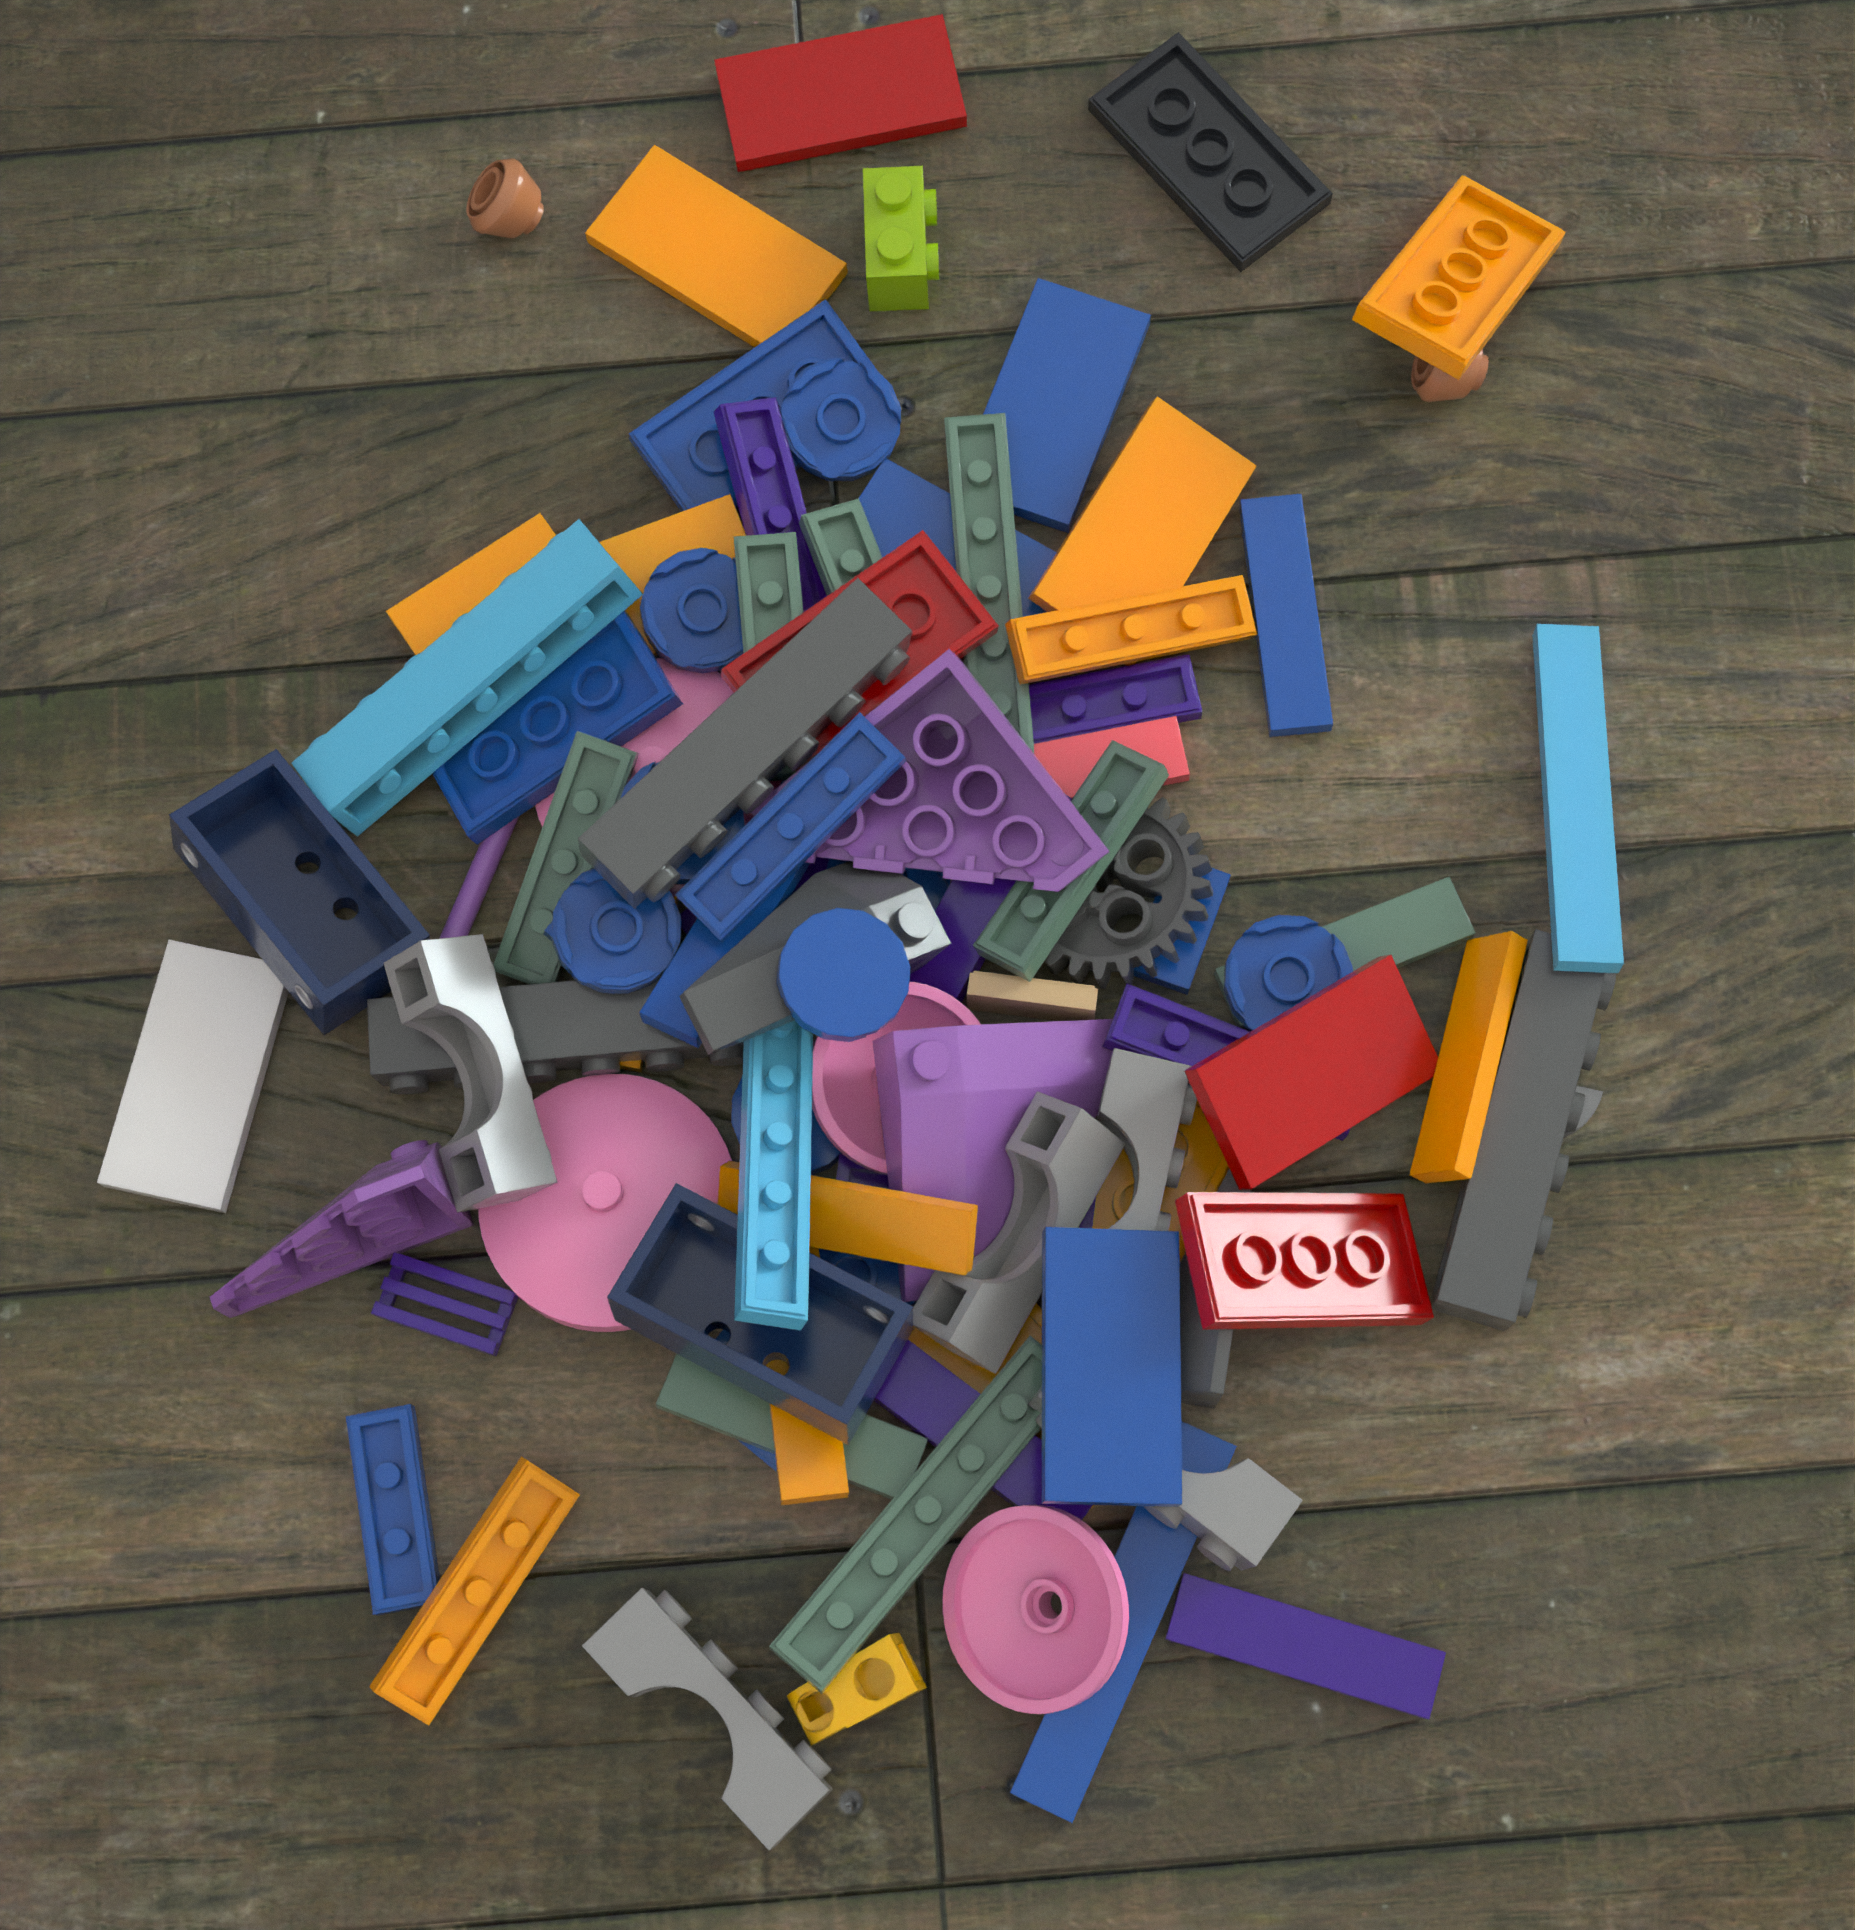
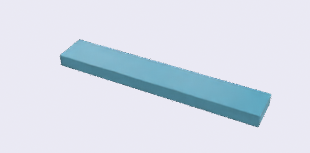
M1537 624L1532 638L1553 971L1619 973L1624 964L1599 626Z
M796 1021L744 1041L734 1321L802 1330L808 1321L813 1033L800 1027Z

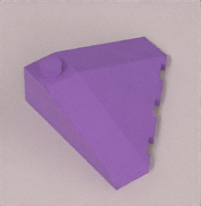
M948 649L865 716L906 757L907 761L805 863L815 864L816 857L853 861V868L904 874L905 867L941 871L943 872V879L994 884L995 878L1034 882L1033 889L1060 892L1110 851L960 658ZM805 764L801 769H799L796 773H794L791 777H789L786 781H784L781 785L774 789L770 793V795L754 811L751 812L752 815L755 816L807 764Z
M1112 1019L959 1025L892 1031L874 1040L873 1050L889 1189L978 1205L974 1257L984 1251L1003 1228L1012 1206L1014 1172L1005 1147L1037 1091L1078 1106L1093 1118L1097 1116L1109 1060L1113 1051L1102 1047ZM897 1263L902 1301H918L935 1270Z
M419 1140L394 1149L390 1153L391 1160L374 1166L211 1295L210 1300L213 1309L229 1318H233L390 1258L394 1252L400 1254L473 1226L474 1223L470 1211L459 1213L456 1211L439 1149L442 1146L438 1142L429 1145L428 1141Z

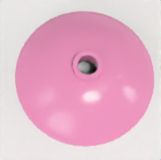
M909 982V992L897 1015L876 1033L852 1042L825 1040L816 1035L813 1042L812 1110L829 1141L843 1155L857 1165L870 1171L887 1175L873 1041L892 1031L981 1025L973 1013L960 1001L938 988Z
M1029 1504L999 1510L977 1523L962 1539L951 1558L943 1587L944 1626L950 1647L965 1675L983 1694L998 1704L1014 1711L1028 1714H1047L1069 1709L1084 1702L1099 1691L1108 1681L1125 1647L1129 1624V1604L1124 1579L1118 1563L1106 1543L1089 1525L1078 1517L1051 1506ZM1054 1593L1060 1597L1062 1603L1060 1615L1055 1613L1051 1605V1598Z

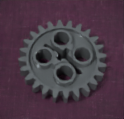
M1162 797L1149 809L1147 807L1049 953L1046 964L1052 974L1057 975L1070 964L1069 974L1076 984H1081L1088 972L1093 971L1100 989H1106L1111 972H1119L1125 984L1132 985L1134 968L1142 966L1154 978L1158 976L1155 958L1163 955L1174 963L1180 960L1173 945L1177 939L1195 944L1197 941L1195 933L1188 922L1189 920H1208L1209 916L1205 906L1197 900L1213 896L1210 880L1202 878V876L1211 872L1212 868L1208 856L1198 854L1204 848L1200 834L1198 832L1186 834L1190 828L1187 816L1182 812L1169 819L1171 810L1167 799ZM1159 857L1164 860L1161 867L1154 873L1141 875L1135 872L1138 864L1146 858ZM1114 879H1118L1121 886L1111 884ZM1097 886L1106 888L1105 892L1100 893ZM1143 897H1162V900L1157 904L1147 902L1143 899ZM1138 914L1143 917L1140 925L1131 932L1118 933L1114 931L1117 921L1125 915Z

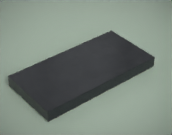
M1179 32L1089 98V112L1240 272L1331 204L1333 193Z

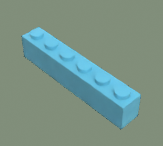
M578 519L564 532L554 536L543 550L517 572L507 576L497 589L470 612L460 616L450 629L424 651L410 658L404 667L378 690L363 698L356 708L326 734L316 738L309 748L291 764L331 816L358 837L643 594L581 520Z

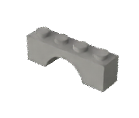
M483 934L422 940L384 962L401 1024L419 1030L434 1039L450 1056L462 1081L464 1113L461 1124L452 1139L439 1149L457 1213L519 1201L557 1183L551 1154L544 1139L533 1102L532 1091L525 1076L514 1039V1031L506 1013L496 979L495 968L490 960Z
M1114 1048L1109 1060L1096 1120L1126 1143L1123 1148L1131 1163L1134 1189L1127 1212L1108 1229L1169 1231L1171 1214L1160 1211L1165 1186L1176 1189L1182 1171L1185 1150L1174 1148L1179 1123L1191 1124L1197 1102L1191 1085H1187L1188 1079L1184 1072L1191 1067L1190 1065Z
M1037 1091L1005 1147L1014 1172V1196L1003 1228L984 1251L973 1257V1268L968 1274L959 1275L938 1270L934 1271L913 1308V1326L952 1353L996 1374L1042 1293V1231L1045 1227L1078 1228L1126 1143L1084 1109Z
M1041 1386L1028 1405L1041 1412L1035 1421L1042 1428ZM1247 1458L1224 1471L1202 1474L1182 1470V1505L1178 1507H1144L1165 1525L1176 1529L1181 1523L1201 1539L1197 1545L1199 1551L1219 1567L1231 1571L1235 1565L1243 1571L1257 1566L1303 1500Z
M641 1588L582 1647L627 1696L638 1697L662 1688H683L703 1697L718 1711L729 1730L733 1747L732 1771L721 1799L768 1850L775 1848L833 1790L823 1779L832 1769L804 1739L794 1747L776 1728L785 1719L782 1714L758 1689L747 1697L730 1678L738 1670V1667L713 1640L710 1639L703 1647L698 1644L684 1628L692 1620L691 1616L666 1590L655 1597L649 1590Z

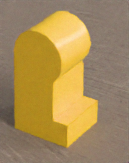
M893 1633L856 1653L822 1694L807 1682L789 1693L787 1698L812 1746L845 1728L869 1719L896 1703L922 1691L927 1686L900 1633Z

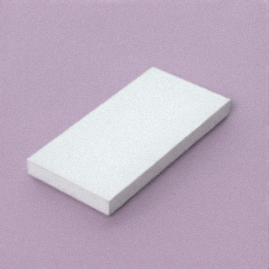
M168 940L100 1170L98 1184L111 1189L221 1213L227 1212L289 993L263 959Z

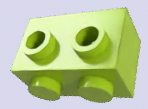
M923 166L863 168L865 259L869 312L929 309L928 281L939 280L938 243L926 244V226H937L936 189H924Z

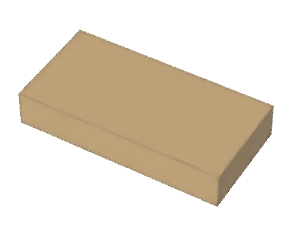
M973 971L969 975L967 1005L969 1010L1053 1021L1095 1020L1098 989L1092 985L1032 978L1028 982L1019 976Z

